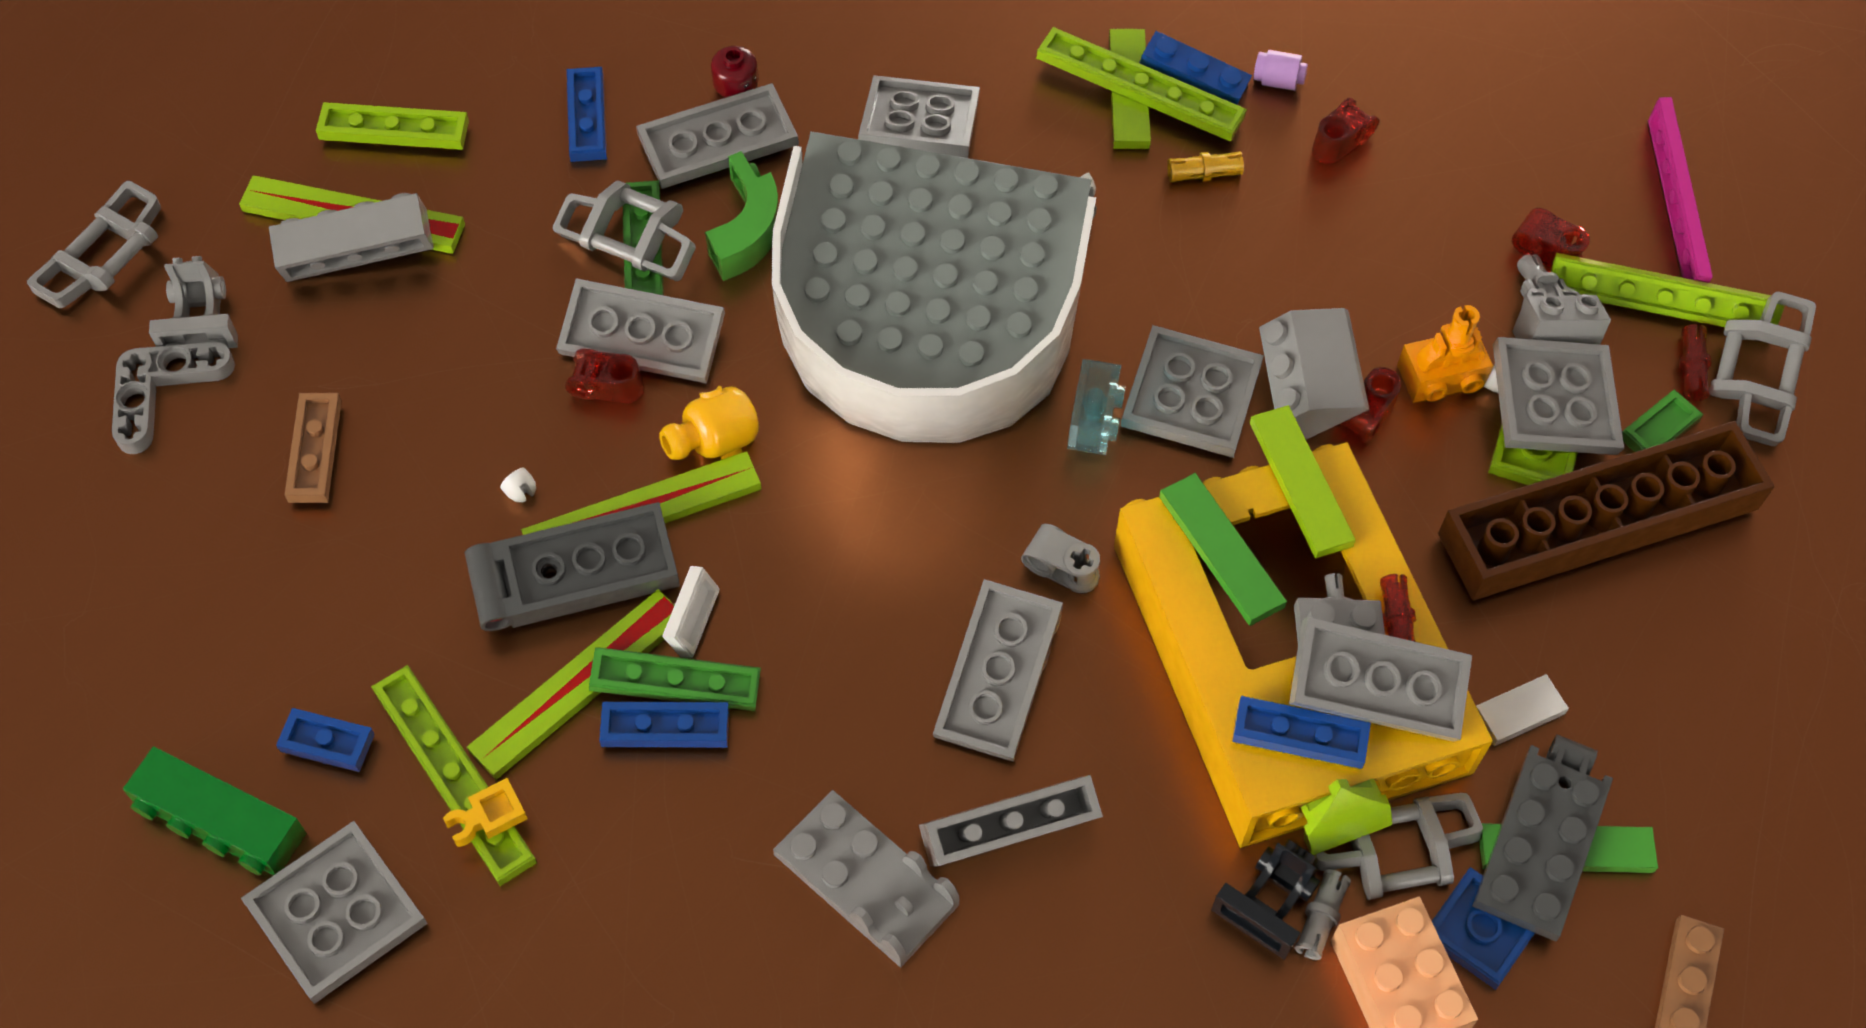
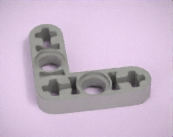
M203 342L135 348L124 352L118 358L116 364L112 436L119 448L127 454H137L148 449L152 444L156 386L223 380L230 376L234 371L235 362L229 348L221 342ZM215 357H221V359L216 361V365H209L214 362ZM183 358L186 360L185 365L180 370H166L168 363L173 359ZM137 364H143L138 367L137 377L139 381H136L131 371L136 369ZM142 394L145 396L144 401L139 406L133 408L125 406L126 400L132 395ZM130 420H133L139 432H135L132 439H127V436L132 434V423Z

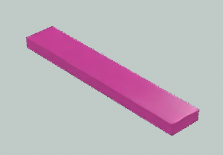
M1659 97L1648 119L1682 278L1710 283L1713 275L1672 97Z

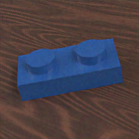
M292 708L276 746L282 753L359 772L375 734L371 727Z

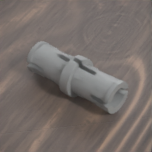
M1331 869L1324 871L1323 879L1314 902L1308 903L1305 914L1307 919L1299 940L1294 947L1299 954H1302L1303 950L1307 949L1304 954L1306 958L1312 960H1320L1322 958V952L1331 929L1339 924L1341 915L1338 911L1347 888L1351 883V879L1346 875L1339 881L1342 874L1339 871Z

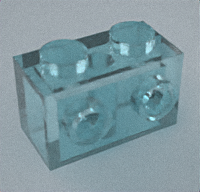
M1088 359L1082 360L1067 449L1106 455L1108 441L1116 442L1120 418L1113 417L1114 408L1122 409L1126 389L1125 385H1119L1121 365Z

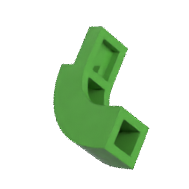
M742 151L728 156L731 180L746 205L742 212L732 221L705 232L708 255L723 281L746 272L767 255L772 248L773 228L779 207L777 186L771 172L761 176L756 164H749Z

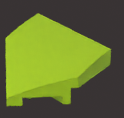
M1337 779L1328 786L1331 795L1301 807L1308 822L1304 825V841L1312 855L1392 825L1390 803L1386 795H1381L1374 779H1369L1350 787L1347 779Z

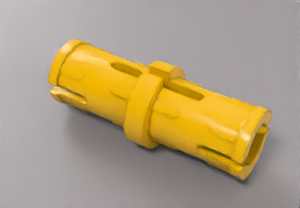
M1241 151L1212 155L1209 152H1201L1199 156L1169 158L1167 161V172L1170 182L1189 179H1202L1205 182L1211 181L1213 177L1243 175L1244 161Z

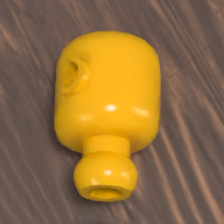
M718 386L713 391L699 393L700 398L687 404L683 411L682 424H668L659 433L662 448L672 460L686 458L693 449L705 458L720 457L725 459L742 453V447L755 440L759 431V421L755 408L745 392L737 387L722 388Z

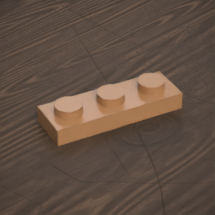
M299 393L284 494L288 503H328L342 402L339 393Z
M1680 915L1676 919L1655 1028L1707 1027L1725 928L1684 915Z

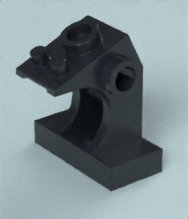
M1290 839L1287 840L1284 846L1280 843H1277L1275 849L1269 846L1255 866L1261 874L1249 891L1244 895L1228 883H1225L1216 895L1211 910L1285 960L1293 949L1300 932L1284 921L1300 898L1308 902L1321 880L1315 877L1319 869L1312 865L1316 857ZM1269 881L1290 894L1278 911L1257 899Z

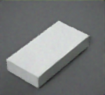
M690 566L662 636L680 657L693 658L720 590L703 567Z
M1547 674L1476 705L1494 746L1561 717L1569 709Z

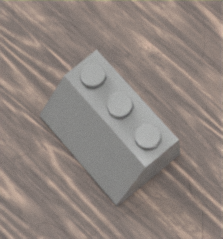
M1347 309L1291 310L1259 327L1274 409L1289 405L1306 440L1369 410L1351 319Z

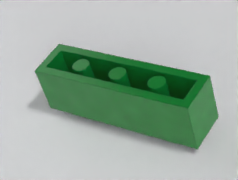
M154 746L123 788L124 792L133 801L130 806L131 809L149 820H153L155 816H158L168 821L166 826L170 830L187 839L191 834L203 839L202 845L219 856L225 857L227 852L239 857L238 863L256 875H261L263 871L275 875L284 869L307 835L296 817Z

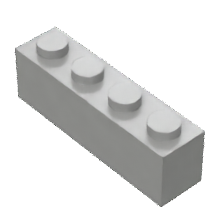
M400 193L388 200L375 203L370 201L360 202L353 208L340 211L325 210L318 213L317 216L304 219L289 218L283 220L278 225L269 226L274 265L286 282L434 249L427 209L417 193Z
M1087 775L919 824V829L930 866H941L1103 817L1091 775Z

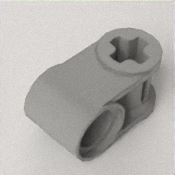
M1051 524L1041 525L1021 557L1022 563L1030 571L1039 576L1047 577L1073 592L1088 593L1098 585L1100 580V554L1097 549L1066 534L1063 530Z

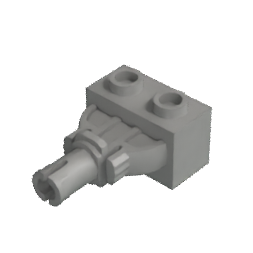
M1530 254L1521 257L1517 262V268L1525 279L1520 290L1524 299L1512 331L1514 336L1519 339L1601 344L1611 318L1598 296L1581 295L1567 287L1564 280L1559 279L1556 273L1546 271L1541 258L1537 254H1533V257Z

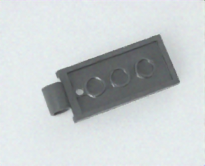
M1558 734L1555 735L1546 758L1537 755L1539 748L1533 745L1530 746L1472 907L1553 941H1557L1561 936L1613 778L1607 775L1603 777L1602 781L1589 776L1597 757V750ZM1559 783H1564L1567 789L1562 788Z

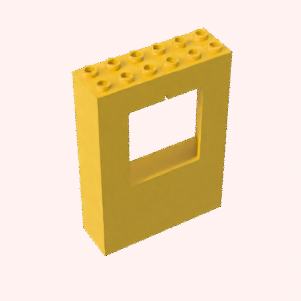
M1348 442L1335 446L1326 444L1316 448L1312 453L1356 539L1353 547L1342 550L1341 553L1363 600L1381 601L1385 635L1448 649ZM1270 465L1263 467L1250 466L1241 470L1238 474L1225 478L1212 477L1202 482L1232 525L1249 521L1251 513H1253L1256 519L1290 509ZM1159 497L1149 500L1136 499L1120 508L1114 549L1240 848L1303 829L1304 825L1308 822L1301 807L1331 795L1328 786L1337 779H1347L1350 787L1369 779H1374L1381 795H1386L1388 801L1475 773L1493 740L1468 690L1461 740L1453 742L1371 723L1366 760L1362 769L1232 742L1238 703L1241 696L1298 707L1289 705L1296 656L1256 669H1248L1245 666L1192 543Z

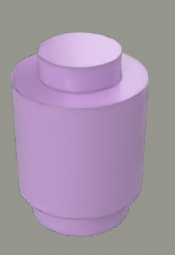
M1268 50L1267 53L1259 52L1253 80L1262 81L1263 86L1296 91L1297 84L1304 85L1308 64L1302 63V55L1274 50Z

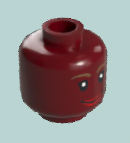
M728 46L717 51L713 56L711 62L712 82L715 90L721 96L726 98L757 88L759 81L758 64L755 55L749 49L742 46Z

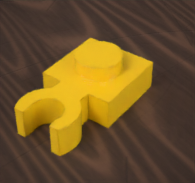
M508 778L469 796L471 809L467 811L453 810L443 817L448 828L458 823L465 824L462 832L452 836L457 847L469 844L474 839L476 832L482 829L487 838L490 839L528 819Z

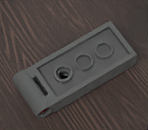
M659 502L492 543L477 544L469 547L464 552L480 627L484 631L501 630L511 624L515 628L652 594L658 589L664 591L680 587ZM549 572L556 573L552 578H545V575Z

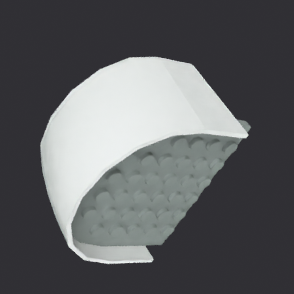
M811 131L803 164L802 147L793 146L772 236V290L778 326L783 345L805 388L849 424L901 442L960 443L1012 426L1050 394L1070 350L1096 197L1089 196L1092 179Z

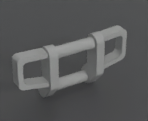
M618 180L601 192L597 198L573 193L567 195L553 224L554 232L564 238L578 242L583 248L591 251L599 249L631 262L634 268L642 271L649 270L674 281L682 279L696 248L695 243L689 238L672 229L679 222L683 213V206L680 203L672 200L667 202L632 190L629 184ZM625 203L653 213L636 248L604 236L614 212ZM580 205L593 207L581 234L567 230L568 223L576 207ZM665 234L682 244L671 268H665L653 263Z
M125 181L106 204L94 214L96 219L64 251L58 250L46 264L27 280L31 291L52 305L64 308L89 289L95 291L107 290L115 282L113 277L144 246H150L158 238V234L150 226L161 209L156 195L132 181ZM132 197H136L147 204L135 222L117 213ZM107 229L127 240L102 267H90L78 260ZM60 271L76 279L75 282L58 293L43 287Z
M1777 291L1768 298L1760 320H1728L1725 324L1723 333L1727 337L1717 377L1711 381L1709 394L1721 399L1740 400L1737 424L1746 439L1769 446H1777L1785 439L1791 413L1795 410L1797 397L1794 393L1804 351H1808L1812 338L1810 334L1816 310V304L1813 301ZM1777 304L1802 312L1799 331L1770 323ZM1756 339L1788 349L1779 389L1747 380H1732L1742 340ZM1751 402L1780 410L1774 434L1752 428L1749 425Z
M1467 793L1415 798L1412 804L1391 807L1392 824L1417 820L1430 852L1432 866L1380 875L1377 854L1369 834L1350 841L1354 851L1335 854L1321 852L1314 855L1316 857L1314 860L1315 867L1320 871L1360 866L1365 895L1368 900L1383 897V893L1431 883H1437L1438 886L1453 884L1454 873L1449 849L1478 842L1483 826ZM1454 809L1462 811L1469 828L1445 834L1436 812Z

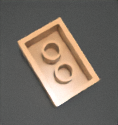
M1420 896L1339 924L1330 942L1369 1028H1472L1479 1020Z

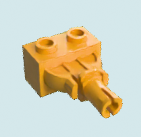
M1465 305L1463 310L1461 306L1456 308L1452 322L1441 327L1442 335L1441 333H1436L1435 338L1404 344L1397 367L1413 403L1424 400L1430 402L1438 401L1446 395L1459 392L1473 393L1485 385L1492 371L1493 364L1481 340L1480 331L1476 327L1480 314L1475 307Z

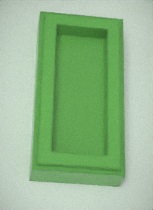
M1674 389L1622 431L1623 442L1634 452L1679 439L1700 422L1704 414Z

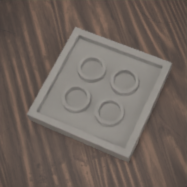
M873 75L858 139L968 158L979 102L980 87Z
M1153 325L1122 416L1121 427L1234 458L1264 355Z
M1498 337L1492 346L1505 448L1619 455L1624 449L1609 345Z
M352 821L241 897L313 1004L428 924L355 821Z

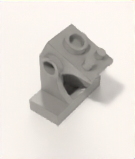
M193 256L192 261L183 262L182 258H173V264H165L164 268L170 278L166 283L167 298L170 303H175L173 318L150 320L149 334L155 346L221 342L228 348H238V334L229 315L220 314L221 299L226 298V284L223 276H219L213 268L202 261L201 256ZM206 306L203 316L189 317L190 307Z

